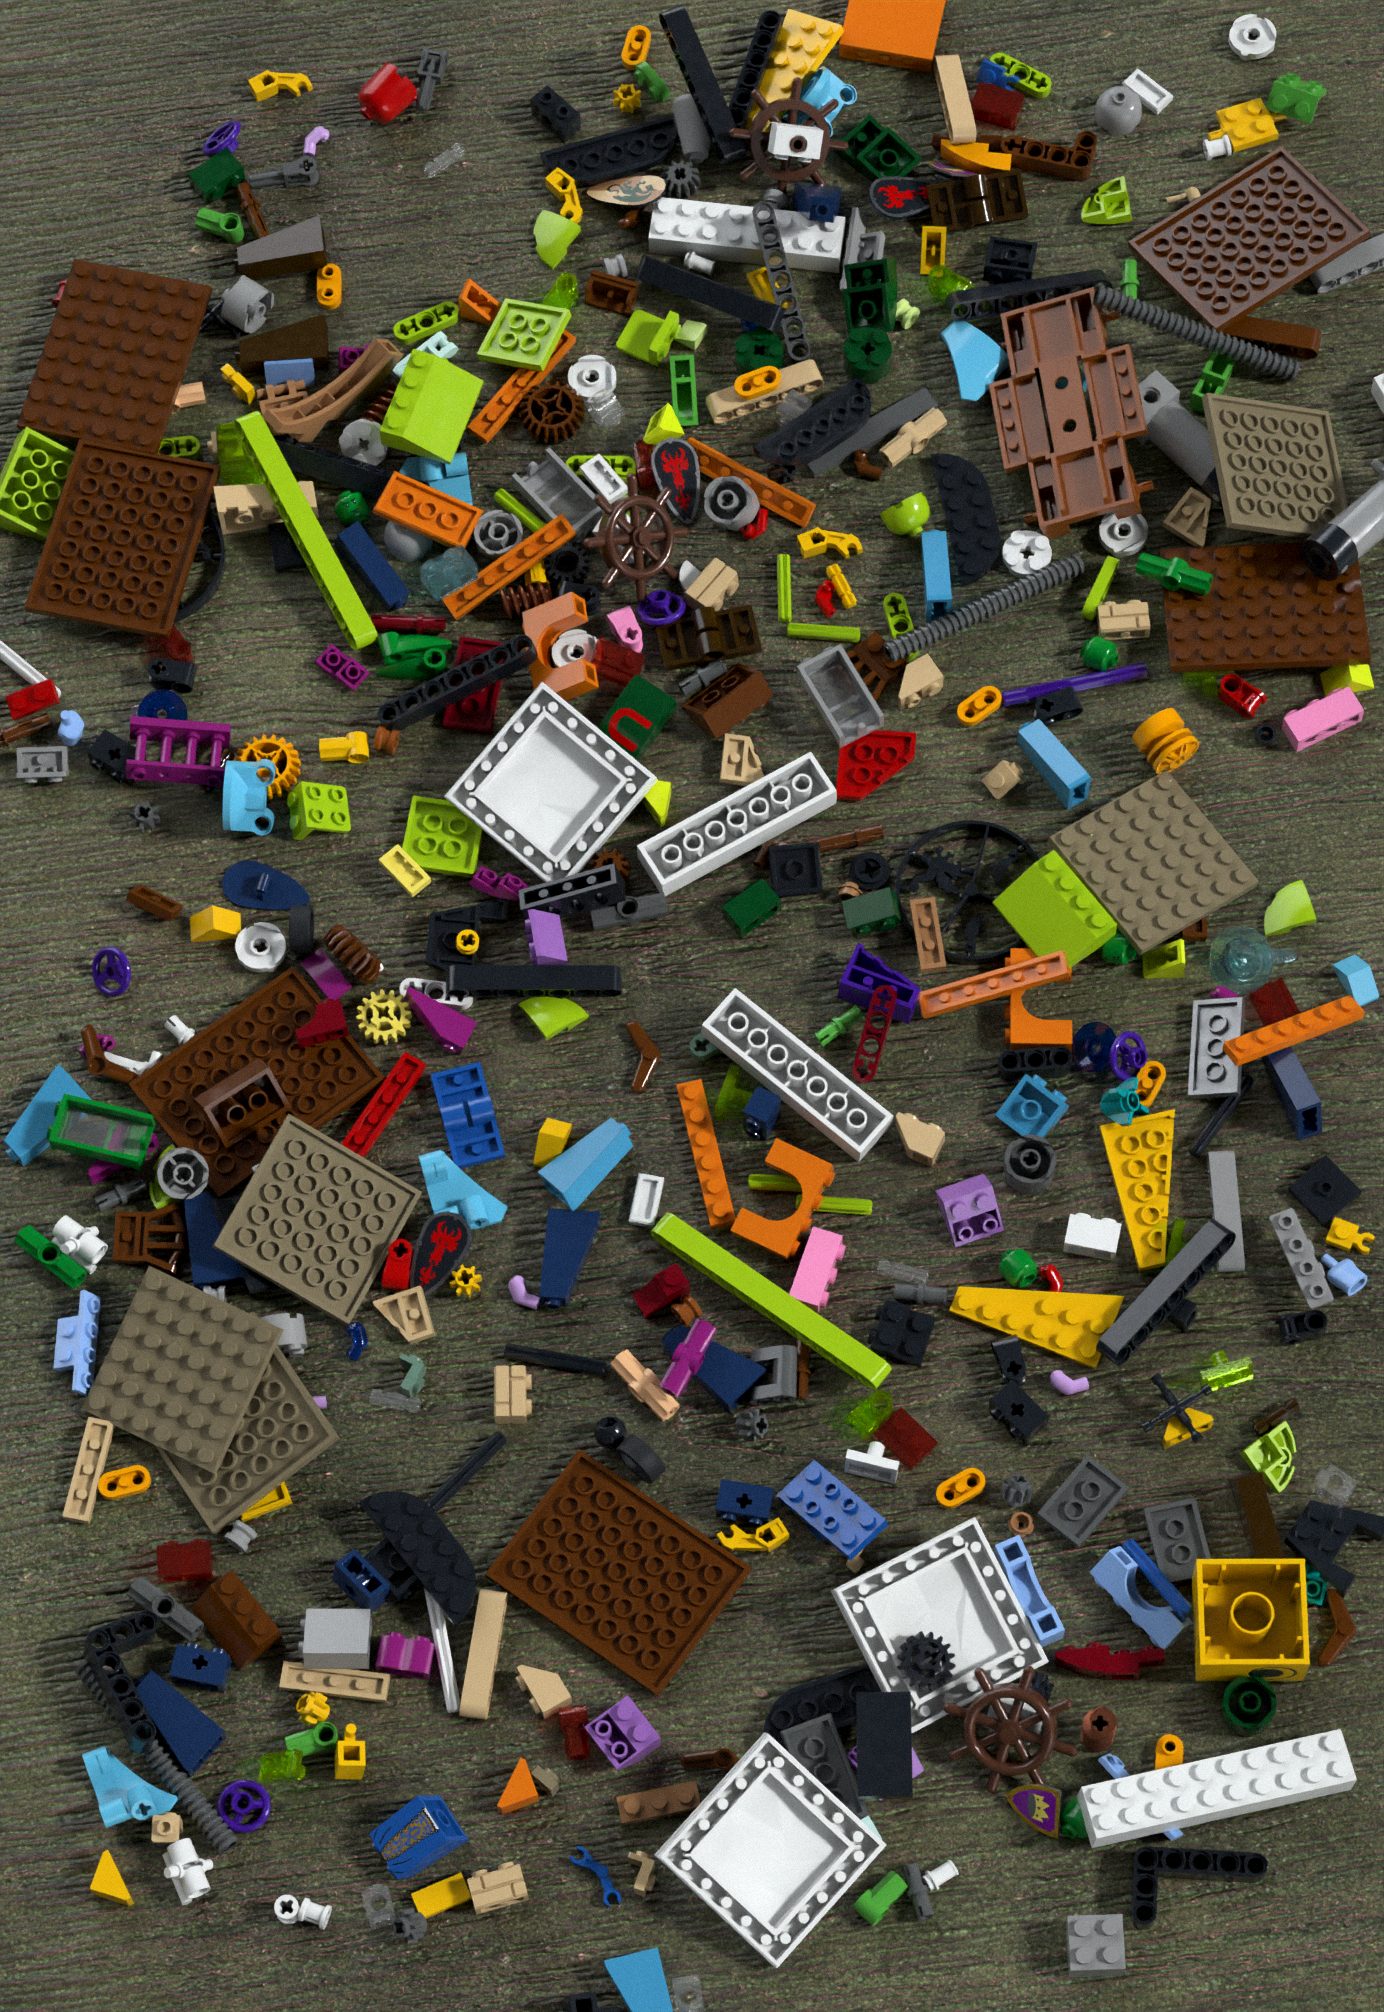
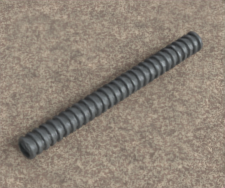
M1102 284L1098 286L1093 296V305L1095 306L1099 304L1102 309L1107 307V311L1114 310L1115 314L1121 313L1123 317L1127 315L1130 320L1135 318V322L1142 321L1143 325L1149 324L1151 328L1155 326L1158 331L1163 329V333L1170 332L1171 336L1177 335L1179 339L1183 337L1184 341L1191 340L1192 344L1198 343L1199 347L1204 346L1207 350L1211 348L1212 352L1218 351L1220 355L1225 354L1227 358L1231 356L1233 360L1239 359L1240 363L1246 362L1248 366L1252 364L1253 368L1257 369L1259 367L1260 371L1267 370L1268 374L1274 373L1276 377L1280 375L1281 379L1287 378L1288 382L1294 381L1299 372L1300 365L1298 361L1293 362L1290 358L1286 360L1285 356L1279 357L1278 353L1272 354L1270 350L1266 352L1262 347L1258 349L1257 345L1251 346L1250 342L1245 344L1242 339L1238 341L1237 337L1230 338L1229 334L1223 335L1222 331L1217 333L1214 328L1210 330L1209 326L1202 327L1201 323L1195 324L1194 320L1189 322L1186 317L1182 319L1181 315L1174 316L1173 312L1167 313L1166 309L1161 311L1158 306L1154 308L1153 304L1146 305L1145 301L1140 302L1138 298L1133 300L1132 296L1126 297L1125 293L1119 294L1117 290L1113 292L1110 287L1105 289V286Z
M1075 553L1070 557H1065L1064 561L1059 560L1057 564H1051V567L1046 566L1044 570L1040 569L1037 573H1032L1031 577L1027 575L1024 579L1021 578L1017 582L1011 583V586L1006 585L1004 589L1000 588L997 592L993 591L991 595L987 594L984 598H979L978 601H972L971 605L966 604L964 608L960 607L957 611H951V615L947 613L944 617L941 616L937 620H932L931 624L926 623L924 627L919 626L917 630L913 629L911 633H905L904 637L900 635L897 637V640L892 639L890 643H884L885 655L889 661L895 663L897 659H903L904 655L908 657L911 653L914 654L917 650L924 649V646L929 647L931 643L935 644L938 640H943L944 636L948 638L951 636V633L956 634L958 630H964V627L969 628L971 624L975 625L978 621H983L984 618H990L991 614L996 615L998 611L1003 612L1005 608H1011V605L1015 606L1018 602L1022 603L1024 599L1028 600L1031 596L1034 597L1038 593H1043L1044 590L1051 589V586L1055 587L1058 583H1064V580L1068 581L1071 577H1076L1077 574H1083L1084 564Z
M85 1659L77 1666L75 1673L81 1675L80 1679L83 1682L86 1681V1687L91 1688L90 1692L96 1694L95 1698L98 1701L101 1700V1706L106 1707L105 1711L111 1713L110 1717L114 1720L115 1717ZM114 1689L115 1692L121 1694L120 1689ZM132 1711L125 1712L129 1716H136ZM137 1734L140 1739H148L144 1734ZM155 1735L151 1749L146 1753H141V1756L143 1758L146 1757L148 1764H152L151 1768L153 1771L157 1770L156 1775L162 1777L161 1781L163 1783H167L166 1787L168 1790L172 1789L171 1794L177 1796L178 1802H182V1808L187 1809L186 1813L192 1815L191 1819L194 1822L197 1821L198 1828H203L202 1833L208 1835L207 1839L209 1841H213V1847H218L217 1852L219 1854L228 1852L237 1844L238 1837L236 1835L233 1836L231 1829H227V1823H222L223 1818L221 1816L217 1817L218 1812L212 1810L213 1806L210 1803L207 1804V1798L202 1797L203 1793L200 1790L197 1791L195 1784H191V1778H186L187 1773L181 1771L182 1767L176 1765V1759H171L172 1754L166 1752L167 1748L161 1746L162 1742L159 1739L156 1740L157 1736Z

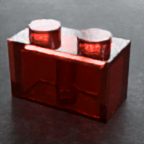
M980 82L971 103L974 119L1015 131L1024 109L1025 95L1015 90L1009 91L997 87L992 83Z
M193 1539L190 1540V1543L179 1544L177 1541H167L163 1545L157 1546V1567L160 1583L213 1580V1549L210 1541Z

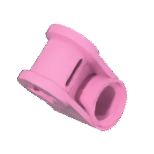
M626 606L607 614L608 626L612 634L615 635L622 651L631 656L639 654L643 649L642 631L631 607Z

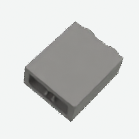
M306 1608V1619H301L300 1634L304 1635V1641H299L298 1655L299 1658L304 1660V1668L369 1669L372 1633L371 1609Z

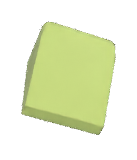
M686 320L674 340L696 350L707 334V324Z

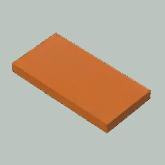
M394 471L373 509V514L463 553L484 510Z

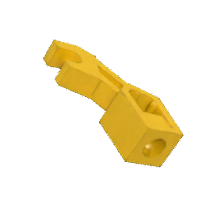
M266 70L248 80L249 89L257 102L278 94L279 89H287L296 97L301 96L299 90L301 86L306 87L308 92L313 90L308 77L301 73H275Z
M557 167L545 178L546 188L560 201H565L560 211V216H573L569 220L578 224L582 219L583 210L580 206L575 180ZM565 184L567 189L562 190L561 187Z
M817 527L797 535V545L804 559L825 553L828 547L836 549L845 559L849 558V548L856 549L857 554L863 553L859 539L852 534L826 531ZM819 539L821 541L820 543L813 544V540Z
M779 1517L756 1529V1534H746L734 1524L730 1526V1530L734 1534L732 1538H726L722 1531L717 1534V1538L722 1546L731 1552L766 1551L769 1553L789 1539V1533ZM770 1532L774 1540L767 1543L762 1538H759Z

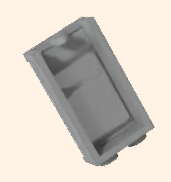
M549 447L546 449V460L537 465L532 461L527 466L528 474L522 478L516 473L512 475L513 488L519 491L548 523L560 514H564L577 533L567 544L569 542H579L586 536L587 532L597 525L604 511L594 502L595 494Z
M841 644L835 647L830 646L824 649L820 655L814 658H806L797 666L798 679L802 682L840 748L884 726L882 711Z

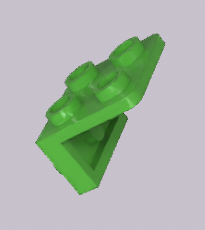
M1287 73V75L1280 76L1273 83L1266 109L1309 124L1312 123L1318 102L1326 95L1327 90L1322 88L1323 85L1319 82L1309 81L1307 83L1301 81V77L1296 74Z

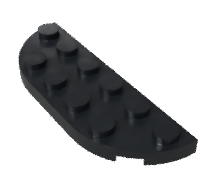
M674 114L540 152V158L550 173L558 167L575 180V185L580 186L596 185L642 172L662 163L673 151L678 138Z
M856 377L753 446V454L767 463L780 465L809 464L822 457L860 431L867 423L871 413V395L867 386L861 379Z
M931 454L930 459L961 587L967 586L983 578L994 562H996L999 555L1000 533L989 487L980 470L969 461L951 454Z
M400 1491L379 1492L359 1501L364 1511L454 1627L461 1623L469 1613L474 1602L476 1592L475 1570L466 1551L433 1509L420 1498Z
M869 1665L849 1668L801 1684L788 1690L776 1700L765 1720L763 1733H768L785 1749L780 1731L831 1713L838 1731L857 1725L856 1693L882 1691Z

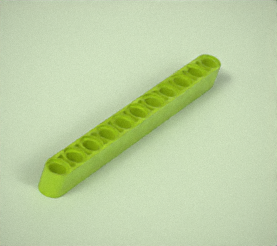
M254 411L235 419L234 428L350 647L356 651L377 642L378 634L262 415L258 411Z
M666 1212L651 1230V1236L662 1246L866 1387L876 1390L892 1371L891 1366L883 1358L672 1213Z

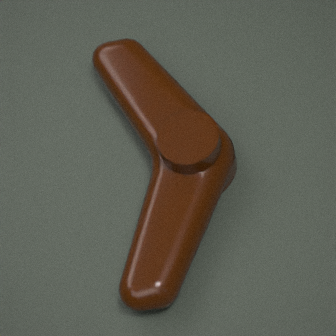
M647 206L630 209L624 219L619 220L618 226L620 228L630 227L632 230H635L642 221V218L639 216Z
M628 1021L626 1029L640 1054L631 1090L633 1092H643L655 1067L660 1062L661 1054L637 1021Z
M88 1024L82 1028L81 1036L87 1058V1066L92 1074L127 1085L138 1077L137 1073L106 1059L92 1025Z
M1329 1588L1325 1592L1334 1623V1630L1318 1657V1663L1322 1666L1332 1665L1356 1632L1355 1625L1342 1597L1333 1588Z
M718 1748L686 1753L681 1759V1765L684 1768H719L728 1773L739 1761V1758L729 1748Z

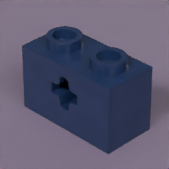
M757 1086L743 1110V1127L747 1135L754 1139L761 1138L767 1141L781 1116V1097Z
M721 1479L715 1509L716 1517H720L721 1521L735 1523L737 1520L746 1522L751 1527H761L769 1523L774 1488ZM743 1501L748 1502L745 1509L740 1508Z
M355 1549L334 1564L332 1580L361 1609H371L372 1613L388 1600L390 1584Z
M185 1643V1646L177 1644L169 1674L172 1682L224 1692L232 1664L230 1656L226 1654L227 1652L218 1648H211V1651L200 1649L199 1645L193 1643ZM202 1662H205L206 1666H202L201 1670H198L196 1665L200 1666Z

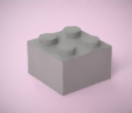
M1123 1914L1067 1916L1066 1935L1069 1977L1124 1976L1126 1965Z

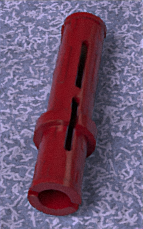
M371 614V621L376 630L417 632V634H423V632L445 633L446 629L445 617H424L423 614H418V616Z

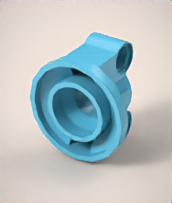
M823 66L813 74L802 89L800 100L811 104L817 110L832 99L838 100V107L824 117L831 137L833 129L830 123L839 111L856 101L857 92L852 85L843 83L829 69ZM840 94L844 96L845 101L841 99ZM788 110L782 117L786 122L788 117ZM798 110L796 125H800L810 116Z
M261 759L257 762L226 761L223 787V830L251 831L261 836L270 833L275 818L273 812L266 808L267 786L274 781L276 766L271 760ZM260 768H266L270 771L271 775L264 778L257 771ZM265 817L269 824L260 826L257 824L256 819Z

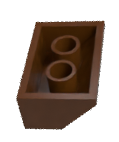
M737 663L727 670L728 672L722 674L710 685L681 705V708L706 735L715 739L721 738L735 724L745 721L749 716L748 714L766 705L768 699L774 695L760 671Z
M260 1058L194 1098L204 1118L226 1149L291 1109L269 1066Z
M232 1569L210 1585L192 1608V1611L204 1623L206 1629L221 1648L227 1652L226 1654L230 1656L239 1671L283 1639L279 1628Z

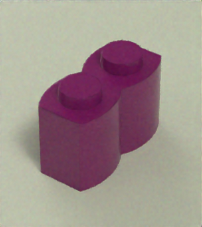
M397 1632L381 1635L376 1671L417 1679H429L435 1645L430 1642L429 1638L422 1636L406 1639L403 1634Z

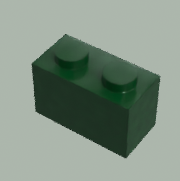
M227 148L188 173L190 186L207 205L219 200L226 192L236 188L238 184L245 180L243 166Z
M762 878L758 882L754 881L748 884L744 892L737 897L732 896L725 901L724 906H722L723 918L738 936L743 938L781 911V899Z
M890 887L842 901L847 928L855 937H867L874 931L880 929L890 930L897 924L903 923L897 895Z

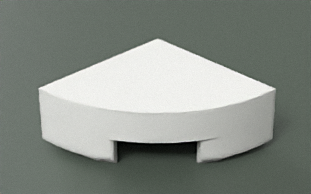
M687 560L681 566L679 575L684 592L701 573Z

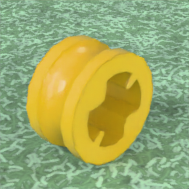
M472 930L461 931L456 941L458 951L464 955L474 954L479 947L478 934ZM462 939H472L473 946L469 944L466 947L463 946Z

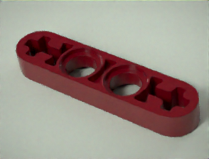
M883 985L875 989L871 999L852 1069L854 1078L859 1082L871 1081L878 1070L897 1001V992L890 985ZM885 990H888V995L892 996L891 1000L886 1001L884 1008H889L888 1013L884 1010L874 1009L875 1005L881 1006L882 998L879 997V993H883ZM875 1014H880L885 1018V1025L880 1029L875 1028L871 1023V1019ZM874 1039L877 1041L878 1050L875 1053H869L865 1050L866 1040ZM861 1055L875 1058V1062L869 1061L867 1069L871 1070V1074H867L865 1077H862V1072L858 1071V1068L863 1067L866 1059H861Z

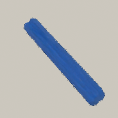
M1133 1539L1122 1544L1123 1550L1138 1564L1137 1568L1182 1619L1193 1614L1192 1606Z

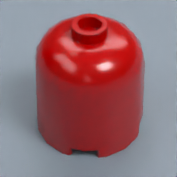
M386 62L363 85L358 93L359 104L362 108L360 112L369 121L372 119L382 124L389 123L417 99L416 95L418 92L407 76L402 79L396 73L398 68L391 63Z

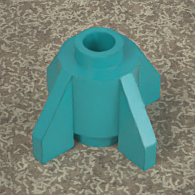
M1137 1077L1127 1078L1118 1087L1110 1089L1101 1098L1100 1108L1104 1115L1123 1127L1131 1125L1133 1115L1142 1116L1149 1114V1109L1140 1104L1139 1097L1135 1092L1137 1091L1139 1080Z

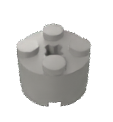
M242 275L232 289L228 288L224 291L221 297L224 304L220 317L246 333H254L267 319L264 317L267 309L271 311L274 304V294L252 279Z
M736 476L716 478L708 485L704 493V509L707 515L725 529L738 531L742 526H747L748 523L753 521L760 507L754 490Z
M289 1313L261 1317L260 1319L284 1330L277 1344L283 1354L289 1353V1357L305 1355L304 1349L308 1345L304 1316L302 1314L296 1313L297 1318H290Z

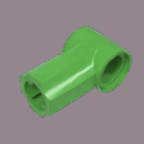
M202 208L196 216L195 226L197 229L222 236L228 243L232 244L238 243L244 238L245 232L240 217L235 213L222 214Z
M321 1722L315 1728L285 1737L290 1758L294 1761L324 1750L332 1751L336 1749L337 1742L341 1741V1735L332 1723ZM325 1731H333L334 1735L330 1741H321V1735Z
M891 1870L872 1890L869 1889L861 1895L853 1905V1908L869 1924L875 1926L887 1914L889 1907L908 1889V1886L897 1873Z

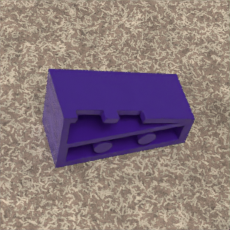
M858 942L840 980L838 998L869 1009L875 989L883 985H890L897 992V1001L892 1018L909 1024L918 1005L921 988L897 970H891L883 964L882 959L871 955ZM885 990L883 993H879V997L882 998L881 1006L875 1005L874 1009L884 1010L888 1013L889 1008H884L886 1001L891 1000L892 996H889L888 990Z

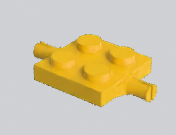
M1257 98L1216 111L1220 130L1208 133V139L1212 141L1227 135L1231 149L1235 153L1277 140L1278 131L1274 122L1287 119V116L1277 112L1270 113L1262 99Z

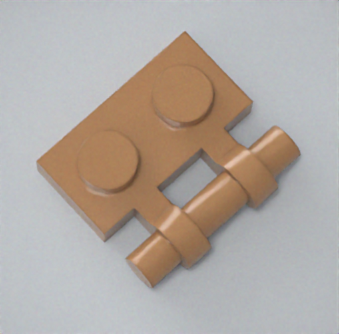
M294 379L286 380L287 383L275 386L268 384L265 385V388L257 389L258 399L268 397L266 400L259 401L262 416L267 409L289 406L308 398L307 391L297 393V390L306 389L304 379L294 381ZM289 392V395L275 397V395Z

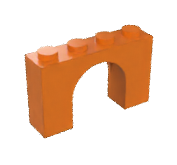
M569 592L522 612L523 631L525 635L531 638L538 652L536 661L529 667L534 687L532 693L543 682L562 699L568 701L599 688L596 667L585 659L581 658L558 668H553L550 661L551 648L555 640L563 632L588 622L585 599L573 592Z
M1011 948L1010 957H1005V967L1037 957L1031 949ZM1071 967V968L1069 969V971H1070V976L1072 977V967ZM1071 977L1054 982H1071ZM1026 990L1006 995L1010 996V1004H1005V1020H1010V1028H1005V1044H1010V1050L1061 1046L1072 1051V1020H1044L1032 1016L1024 1008L1021 997Z
M776 1138L765 1159V1163L768 1167L792 1177L800 1184L802 1188L801 1204L792 1216L779 1221L768 1220L741 1208L730 1231L732 1235L789 1261L791 1255L795 1257L801 1246L799 1239L803 1232H808L813 1221L810 1216L814 1209L818 1210L824 1199V1196L821 1194L825 1186L830 1187L835 1173L831 1163Z

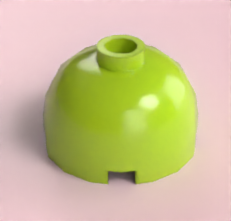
M920 492L901 501L896 506L893 505L880 513V516L888 530L897 535L909 534L910 537H913L923 531L921 526L928 521L930 507L923 492Z

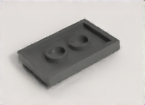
M1087 1454L1040 1509L1037 1516L1079 1549L1127 1493L1129 1487Z
M1196 1498L1144 1508L1143 1514L1157 1567L1172 1584L1192 1581L1196 1559H1211Z

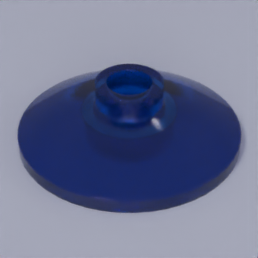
M156 690L147 694L138 707V717L158 718V711L163 709L167 713L164 719L187 721L188 713L184 701L176 693L169 690Z
M1090 1022L1077 1031L1072 1041L1071 1053L1074 1062L1080 1069L1087 1072H1099L1110 1065V1049L1116 1039L1113 1029L1102 1022Z

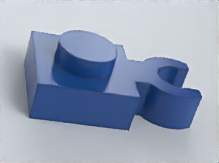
M985 59L982 61L975 83L995 92L1002 87L1006 94L1012 95L1016 90L1009 86V81L1018 83L1020 78L1016 75H1004L1007 68Z

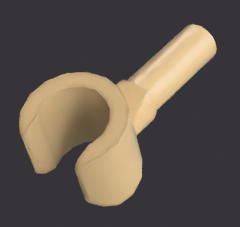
M1190 187L1185 193L1166 197L1167 203L1184 201L1186 199L1191 203L1201 195L1196 187Z
M863 1550L851 1561L848 1559L846 1563L847 1567L854 1573H857L865 1562L859 1557Z

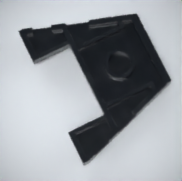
M498 899L496 902L478 903L477 906L463 909L459 907L431 913L425 965L445 973L446 968L449 966L475 965L476 952L471 955H464L458 951L456 947L458 934L463 930H472L478 934L479 921L506 923L508 900ZM471 938L468 940L462 939L463 946L466 947L468 944L474 945Z
M1310 1500L1287 1534L1284 1543L1301 1559H1305L1307 1565L1311 1564L1320 1573L1319 1577L1325 1583L1329 1582L1334 1586L1336 1593L1344 1598L1354 1583L1356 1575L1337 1566L1333 1562L1355 1530L1381 1542L1384 1537V1517Z

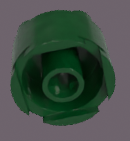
M761 326L741 335L735 343L737 374L741 376L765 366H773L778 370L782 369L783 344L780 338L767 328Z
M870 327L853 329L843 346V367L846 373L852 379L858 377L864 384H874L889 373L892 362V345L888 334L885 331Z
M1242 1676L1234 1679L1225 1689L1221 1702L1220 1714L1224 1723L1230 1730L1245 1737H1253L1262 1733L1270 1726L1276 1712L1277 1700L1275 1691L1266 1680L1258 1676ZM1250 1702L1254 1705L1253 1709L1244 1707V1704L1248 1705Z

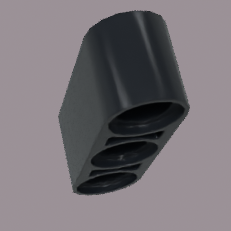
M1061 1046L1007 1050L1002 1052L998 1058L997 1072L1006 1081L1021 1080L1025 1074L1031 1077L1037 1074L1042 1079L1064 1077L1071 1070L1072 1053L1069 1049ZM1056 1059H1063L1067 1063L1058 1065L1054 1061ZM1035 1060L1040 1062L1041 1065L1032 1067L1029 1062ZM1011 1062L1015 1067L1007 1069L1003 1064Z

